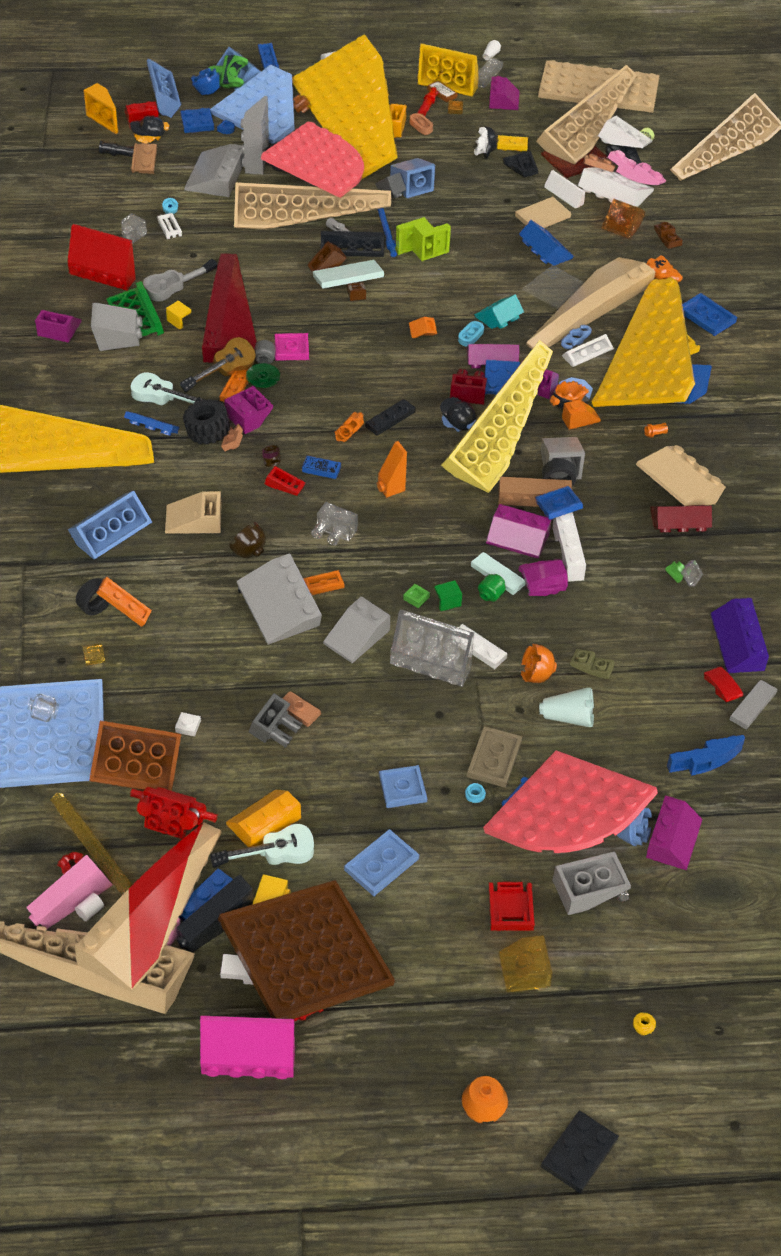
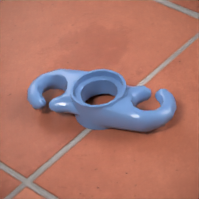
M581 325L580 328L572 329L562 339L561 346L565 349H572L573 346L582 344L591 334V327Z

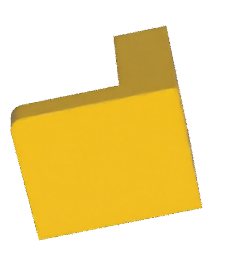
M177 301L166 308L167 321L178 329H182V318L190 314L191 309Z

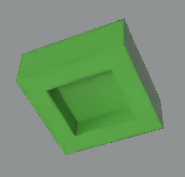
M414 584L403 595V600L419 608L430 597V592Z

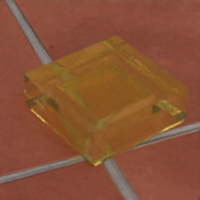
M102 643L83 646L86 666L105 662Z

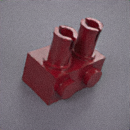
M459 369L457 374H453L450 398L455 397L467 403L484 405L487 378H484V372L481 371L480 376H478L479 371H476L474 376H468L467 370L464 369L463 374H461L462 369Z

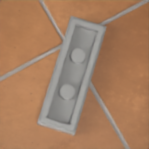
M760 680L730 716V721L747 730L774 697L777 689Z

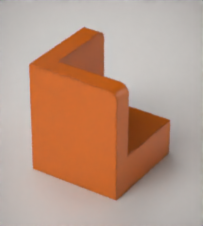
M422 317L409 322L412 338L437 334L434 318Z

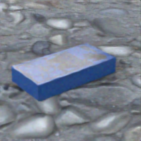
M307 456L302 466V472L336 479L341 463Z

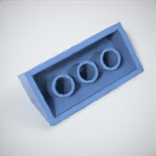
M147 59L158 110L163 116L171 118L181 106L173 74L154 61Z
M131 491L69 528L68 531L77 546L92 559H96L152 523L136 493Z

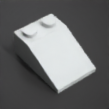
M618 116L607 120L598 135L604 143L643 148L652 142V139Z

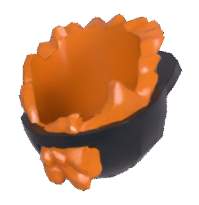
M563 381L553 391L550 402L563 410L564 403L580 399L585 403H589V398L585 396L589 391L586 389V386H582V384H578L575 381L568 383Z

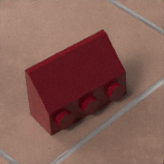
M712 505L650 507L654 529H660V532H671V529H678V532H689V528H695L696 531H707V528L712 527Z

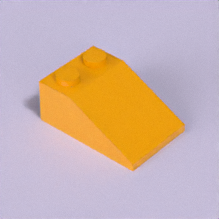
M98 83L84 90L86 116L117 134L116 107L108 90Z

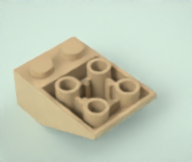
M221 491L200 492L168 504L165 533H221Z

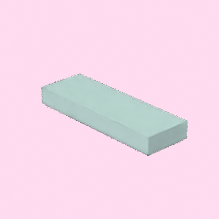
M484 552L471 562V567L485 576L488 574L500 575L505 580L506 590L512 595L525 586L523 578Z

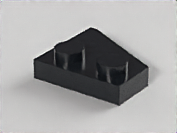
M531 151L503 158L504 165L523 177L539 174Z

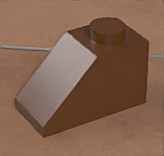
M328 241L307 265L313 273L316 270L338 267L347 257L339 247Z

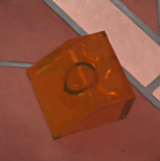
M613 199L602 229L631 239L640 228L646 212L636 206Z

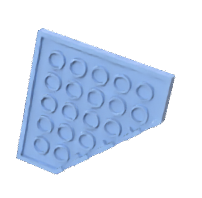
M270 65L211 108V114L222 120L231 121L236 127L243 130L241 128V119H244L245 112L261 98L268 96L269 143L278 142L295 130L292 74Z

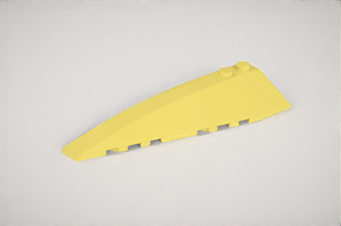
M541 341L535 345L441 466L454 477L489 493L507 470L517 441H519L521 436L520 433L531 410L534 397H536L537 389L542 381L543 373L551 358L553 351Z

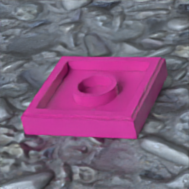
M308 333L275 334V360H309Z

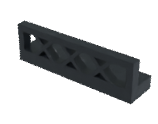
M321 231V248L329 241L340 249L347 248L348 250H342L345 256L384 257V232Z

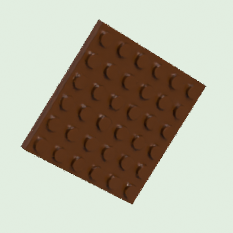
M336 880L219 915L218 920L273 1019H294L394 986V977Z

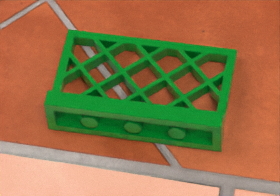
M142 281L137 282V287L106 298L108 305L134 309L135 305H140L139 309L134 310L137 311L138 317L139 315L145 316L142 320L143 325L140 327L142 337L157 332L158 336L164 334L160 319ZM136 294L134 299H129V296ZM120 301L118 305L112 304L113 302ZM125 302L131 303L129 307L123 306ZM144 325L151 326L150 328L142 329Z

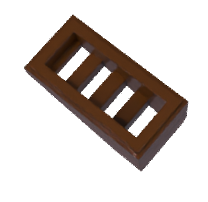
M363 281L346 284L350 301L366 299V288Z

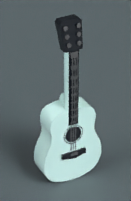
M141 373L131 383L132 397L141 402H154L164 405L174 398L192 404L196 401L204 400L200 397L196 398L174 391L171 382L164 381L153 373Z
M293 824L280 832L266 834L262 845L228 852L224 850L211 854L212 867L216 868L229 862L231 859L255 854L265 856L268 863L272 865L283 862L305 863L314 854L313 836L305 825Z

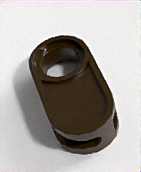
M271 445L263 449L262 457L266 467H273L281 463L279 446Z

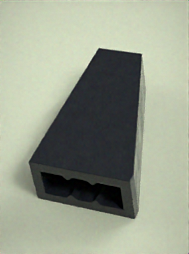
M241 875L235 877L176 927L178 936L176 940L182 949L186 948L188 952L192 953L225 932L218 920L220 914L253 904V888Z

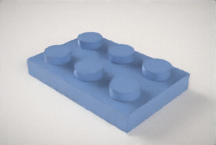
M389 829L344 866V871L371 895L375 896L419 860V854Z

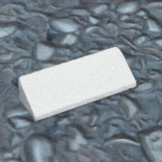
M552 170L544 187L574 208L584 205L585 191Z
M605 334L565 352L562 356L572 367H575L614 348Z

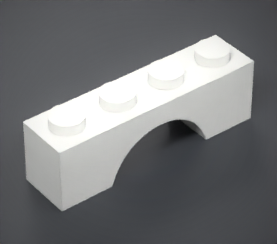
M573 512L554 518L553 532L555 540L559 541L561 545L562 562L567 571L568 581H582L585 576L586 563Z

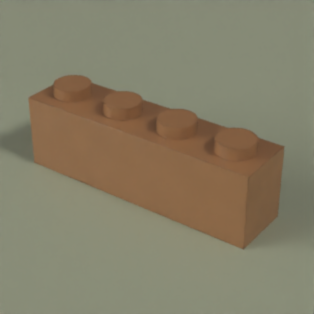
M500 477L499 504L539 507L535 497L566 486L572 489V480Z

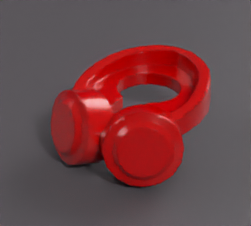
M71 852L69 855L62 856L57 864L61 868L62 874L64 875L71 869L70 860H74L75 864H77L84 857V854Z

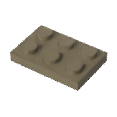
M484 726L470 763L467 777L506 788L523 737Z

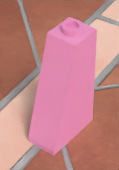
M86 855L26 907L31 913L29 918L36 926L41 924L48 929L74 912L75 907L92 893L99 895L113 884Z

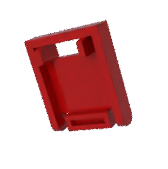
M489 882L491 931H534L532 883H527V892H523V882H497V891H494L493 882ZM502 919H522V921H502Z

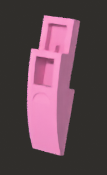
M619 150L610 152L608 158L619 166L616 172L630 180L649 185H659L666 182L663 175L652 170L651 166L647 163L636 165L635 161L625 157V154Z

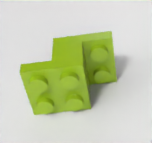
M425 217L396 226V252L400 255L413 251L421 261L449 253L451 226L447 223L433 227Z

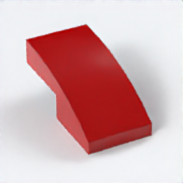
M721 666L704 672V679L715 687L716 695L725 702L743 696V692L738 684Z

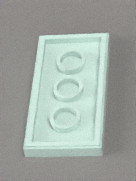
M375 260L316 270L313 271V277L322 288L384 277V271Z

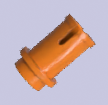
M666 423L648 424L644 428L645 435L650 438L654 437V435L667 434L668 432Z

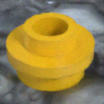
M639 1013L634 1017L633 1027L637 1033L648 1035L654 1031L656 1021L652 1015ZM641 1021H645L648 1024H642Z

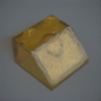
M544 935L521 938L499 952L507 992L548 988L551 986L553 973Z

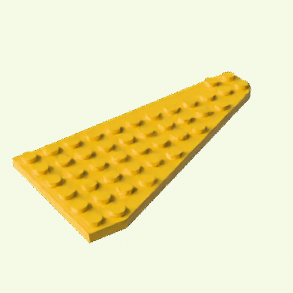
M673 278L654 279L646 288L599 390L591 401L594 407L685 402L695 385L680 287L677 280Z
M0 405V473L131 466L154 463L151 441L145 435Z

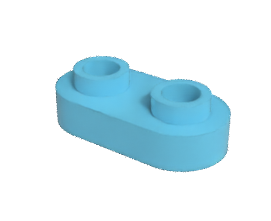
M478 321L470 322L459 333L458 342L463 346L474 344L483 335L484 325Z

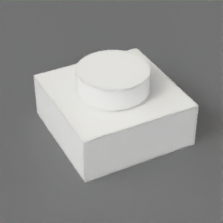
M181 712L175 732L195 737L201 717Z

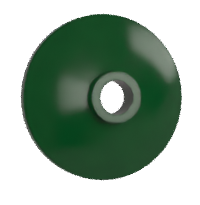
M256 364L247 370L246 379L252 386L267 388L279 381L280 372L271 364Z

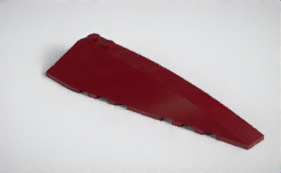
M221 253L218 262L202 344L203 362L214 363L215 354L223 350L233 338L240 337L247 340L253 349L257 343L237 254Z

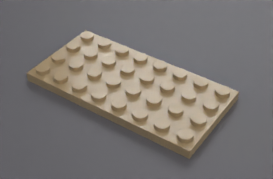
M553 60L546 61L538 98L579 103L619 70L600 68L598 66H585L583 64H570L568 62L562 63ZM634 72L636 77L617 108L653 113L660 75Z

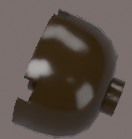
M253 522V527L249 524L234 537L236 540L234 545L232 543L229 545V548L242 558L258 557L264 552L263 547L266 543V535L256 522Z

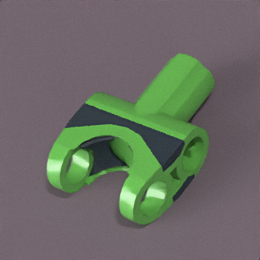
M226 55L223 65L210 66L209 68L211 71L215 68L217 73H219L221 87L238 88L244 84V80L237 78L238 71L248 65V59L236 55Z

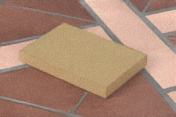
M550 197L516 211L515 216L525 225L532 219L545 228L570 218L571 212L554 197Z

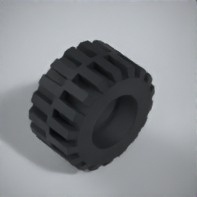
M204 399L199 402L196 401L184 411L183 421L189 439H192L193 442L198 444L215 443L217 440L220 441L222 437H225L230 430L226 408L218 400Z

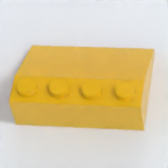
M420 44L419 85L428 86L439 81L459 94L474 95L478 88L479 78L476 55Z

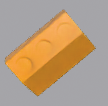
M274 790L228 820L226 824L247 847L262 845L266 834L280 832L301 819V804L289 791Z

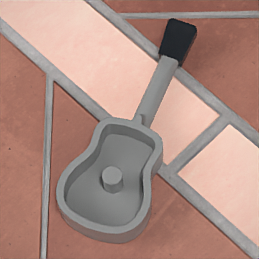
M210 259L201 268L185 275L175 270H168L161 274L146 277L143 285L151 300L164 301L173 293L182 290L183 282L208 273L217 268L218 265L214 259Z

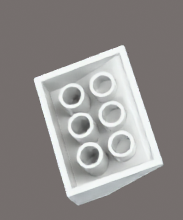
M597 167L584 168L578 184L579 187L583 188V191L596 193L595 196L604 199L606 197L609 199V202L614 204L620 203L623 208L629 210L638 207L654 191L653 187L630 180L616 172H610Z

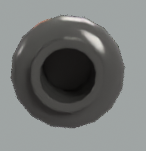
M261 340L256 343L254 347L255 361L259 364H271L275 359V345L268 340Z

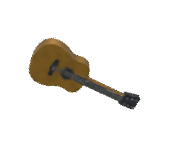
M233 338L223 350L215 354L212 366L193 377L190 376L180 382V387L187 393L198 381L215 371H219L224 376H230L235 371L250 368L256 356L253 347L243 338Z

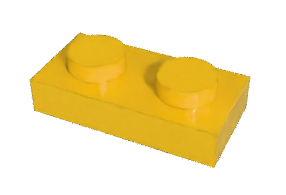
M498 135L497 149L527 151L528 137Z

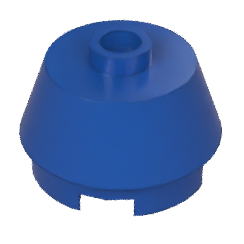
M210 68L199 71L200 74L195 77L193 75L191 77L192 85L201 95L212 94L220 87L219 73H217L215 68L213 71Z

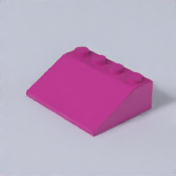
M201 1016L200 1057L202 1074L211 1077L229 1075L235 1078L241 1076H252L254 1078L276 1077L278 1079L293 1078L295 1061L294 1019Z

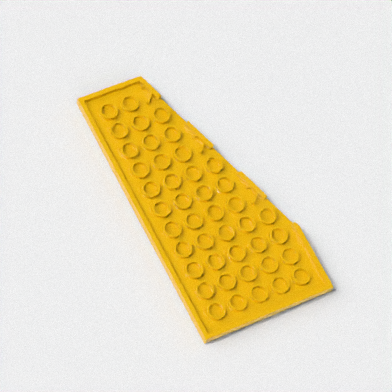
M365 34L292 78V84L300 96L305 95L309 100L310 105L308 107L321 127L333 134L340 135L342 139L358 151L364 163L361 180L398 158L384 73V62Z

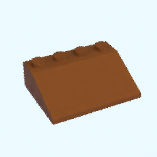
M100 720L89 781L145 790L148 786L154 789L161 787L172 791L181 734Z

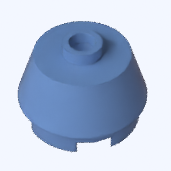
M644 808L624 830L617 834L618 838L632 846L642 845V842H647L651 832V828L648 827V817H652L650 809Z

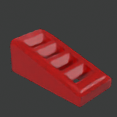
M274 466L264 484L298 496L306 482Z

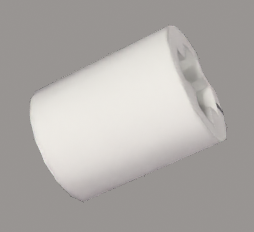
M92 893L75 907V911L84 921H88L104 908V903L98 895Z

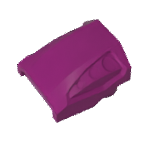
M560 559L523 564L518 568L529 590V596L558 594L559 591H566L568 575Z

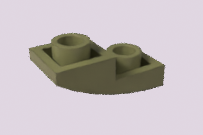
M576 649L570 665L574 668L604 679H609L615 666L614 660L595 657V652Z

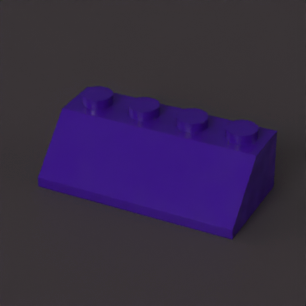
M752 598L732 599L711 612L726 671L728 673L765 671L769 655Z

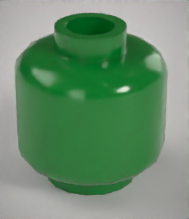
M488 574L478 585L479 595L485 601L495 602L506 590L505 580L498 574Z

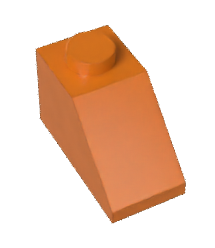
M580 399L564 403L562 419L569 430L601 421L594 408Z

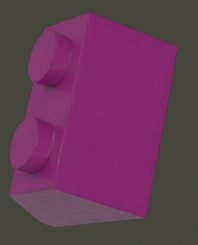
M496 76L491 78L489 108L518 110L519 90L506 77Z

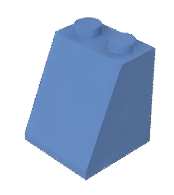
M416 158L391 165L390 176L400 172L406 187V191L402 192V194L406 198L434 191L435 165L433 163Z

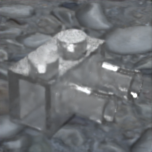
M325 502L317 512V525L311 530V534L314 538L317 536V539H320L324 532L330 533L327 541L330 544L333 543L334 546L338 544L341 538L350 541L358 530V514Z

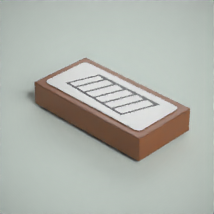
M439 81L427 86L428 91L431 87L437 88L439 91L437 97L445 102L457 98V92Z

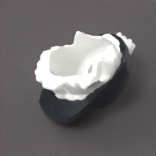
M485 126L479 128L481 136L476 140L477 147L474 149V154L483 153L484 158L488 159L490 152H493L497 147L499 139L494 129Z

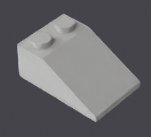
M361 596L349 606L325 638L323 644L353 663L390 631V615Z
M615 851L558 865L555 867L552 880L568 915L587 911L631 888V884Z

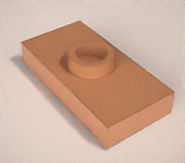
M291 691L282 698L290 703L288 714L307 727L321 715L319 709Z

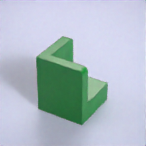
M456 581L435 586V591L440 599V611L461 606L462 592Z

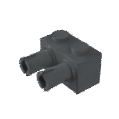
M274 693L253 720L249 733L264 743L268 739H273L286 748L292 737L278 729V725L283 724L294 733H297L303 723L288 714L290 703Z

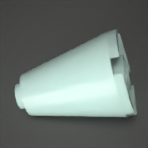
M583 688L544 698L543 703H540V715L543 714L545 719L593 727L594 714L592 713L594 700L591 688Z

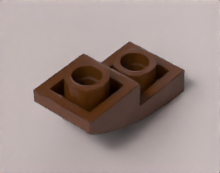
M661 222L658 225H654L658 237L668 249L683 245V239L675 234V227L669 222Z

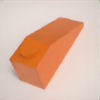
M399 441L394 443L378 473L377 487L386 498L405 491L407 451Z

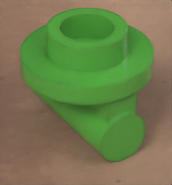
M673 561L665 569L677 583L681 582L683 577L687 575L685 572L687 568L680 561L678 563Z

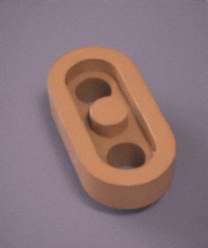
M420 113L410 115V124L423 135L432 133L433 123Z

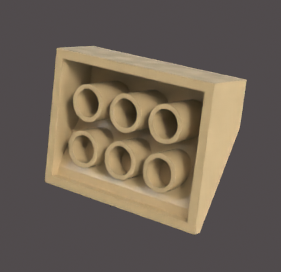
M677 445L666 446L636 463L639 468L684 506L714 505L725 489V486L718 477L712 476L706 467L696 463L695 458L684 453V449Z

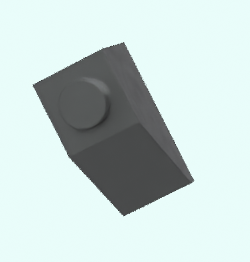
M400 172L375 183L379 190L391 191V196L394 199L402 196V192L406 191Z

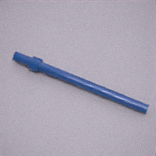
M384 208L377 209L386 237L387 249L390 251L391 256L395 257L397 255L396 243L392 239Z

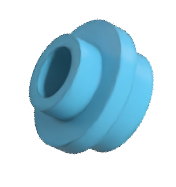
M478 783L470 784L465 790L466 799L472 803L483 801L486 795L485 789Z

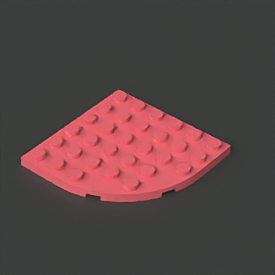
M306 122L261 155V160L339 198L360 182L364 171L362 157L351 144L342 139L340 135L333 134L327 129L315 125L313 122Z
M556 750L483 828L484 832L488 835L530 851L554 850V853L578 851L604 842V838L611 834L617 835L624 830L657 795V788Z

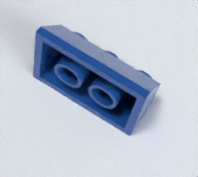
M532 219L519 233L523 238L522 242L528 247L531 246V251L536 255L540 254V259L545 264L549 262L555 266L574 257L548 230Z

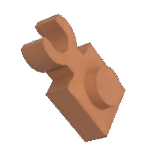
M237 424L235 429L230 427L229 434L224 437L221 445L224 451L236 449L240 445L243 429L239 424Z

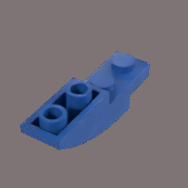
M744 735L722 739H711L705 742L703 749L697 748L692 751L670 754L667 764L669 773L689 769L692 776L718 768L729 762L742 750L745 737Z

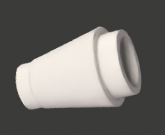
M496 40L490 41L484 51L483 58L488 61L499 53L500 43Z

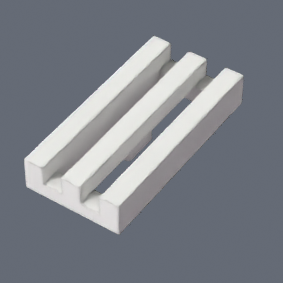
M173 213L157 216L167 239H170V236L175 238L177 234L182 236V231ZM168 218H170L176 230H173Z

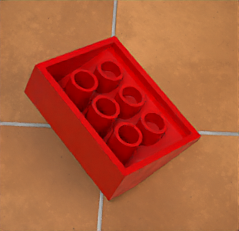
M73 224L68 253L69 274L127 291L136 280L132 240Z

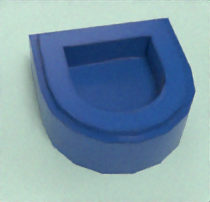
M224 120L217 126V131L223 134H232L235 131V125L231 121Z

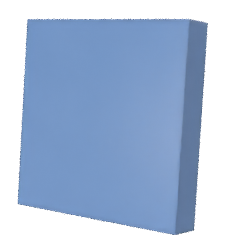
M419 765L379 771L380 783L387 808L427 802Z

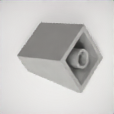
M93 303L91 328L100 351L139 346V340L142 338L140 327L143 324L141 316L138 317L136 310Z
M542 438L541 456L543 466L554 459L568 460L575 466L576 480L581 479L585 451L578 438ZM556 472L551 474L549 477L561 479L569 474L565 472Z

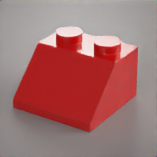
M155 101L126 105L124 109L129 127L131 122L141 121L144 116H156L159 118Z

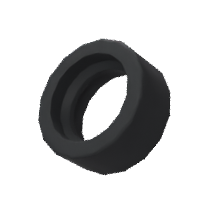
M565 459L551 460L542 468V479L572 480L573 487L576 482L575 466L572 462ZM556 472H565L569 474L561 479L549 477L551 474Z
M93 578L81 586L76 595V604L85 614L90 616L101 613L110 604L99 595L89 602L103 581L100 578Z

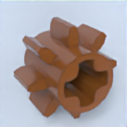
M297 95L293 98L295 101L294 109L298 113L300 111L305 113L309 110L308 105H310V102L305 95Z

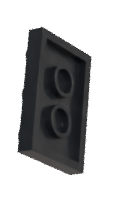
M579 1110L542 1161L541 1168L581 1194L618 1141L619 1136Z

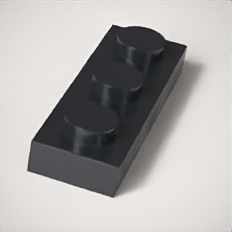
M402 399L366 421V428L378 436L414 414L416 407Z

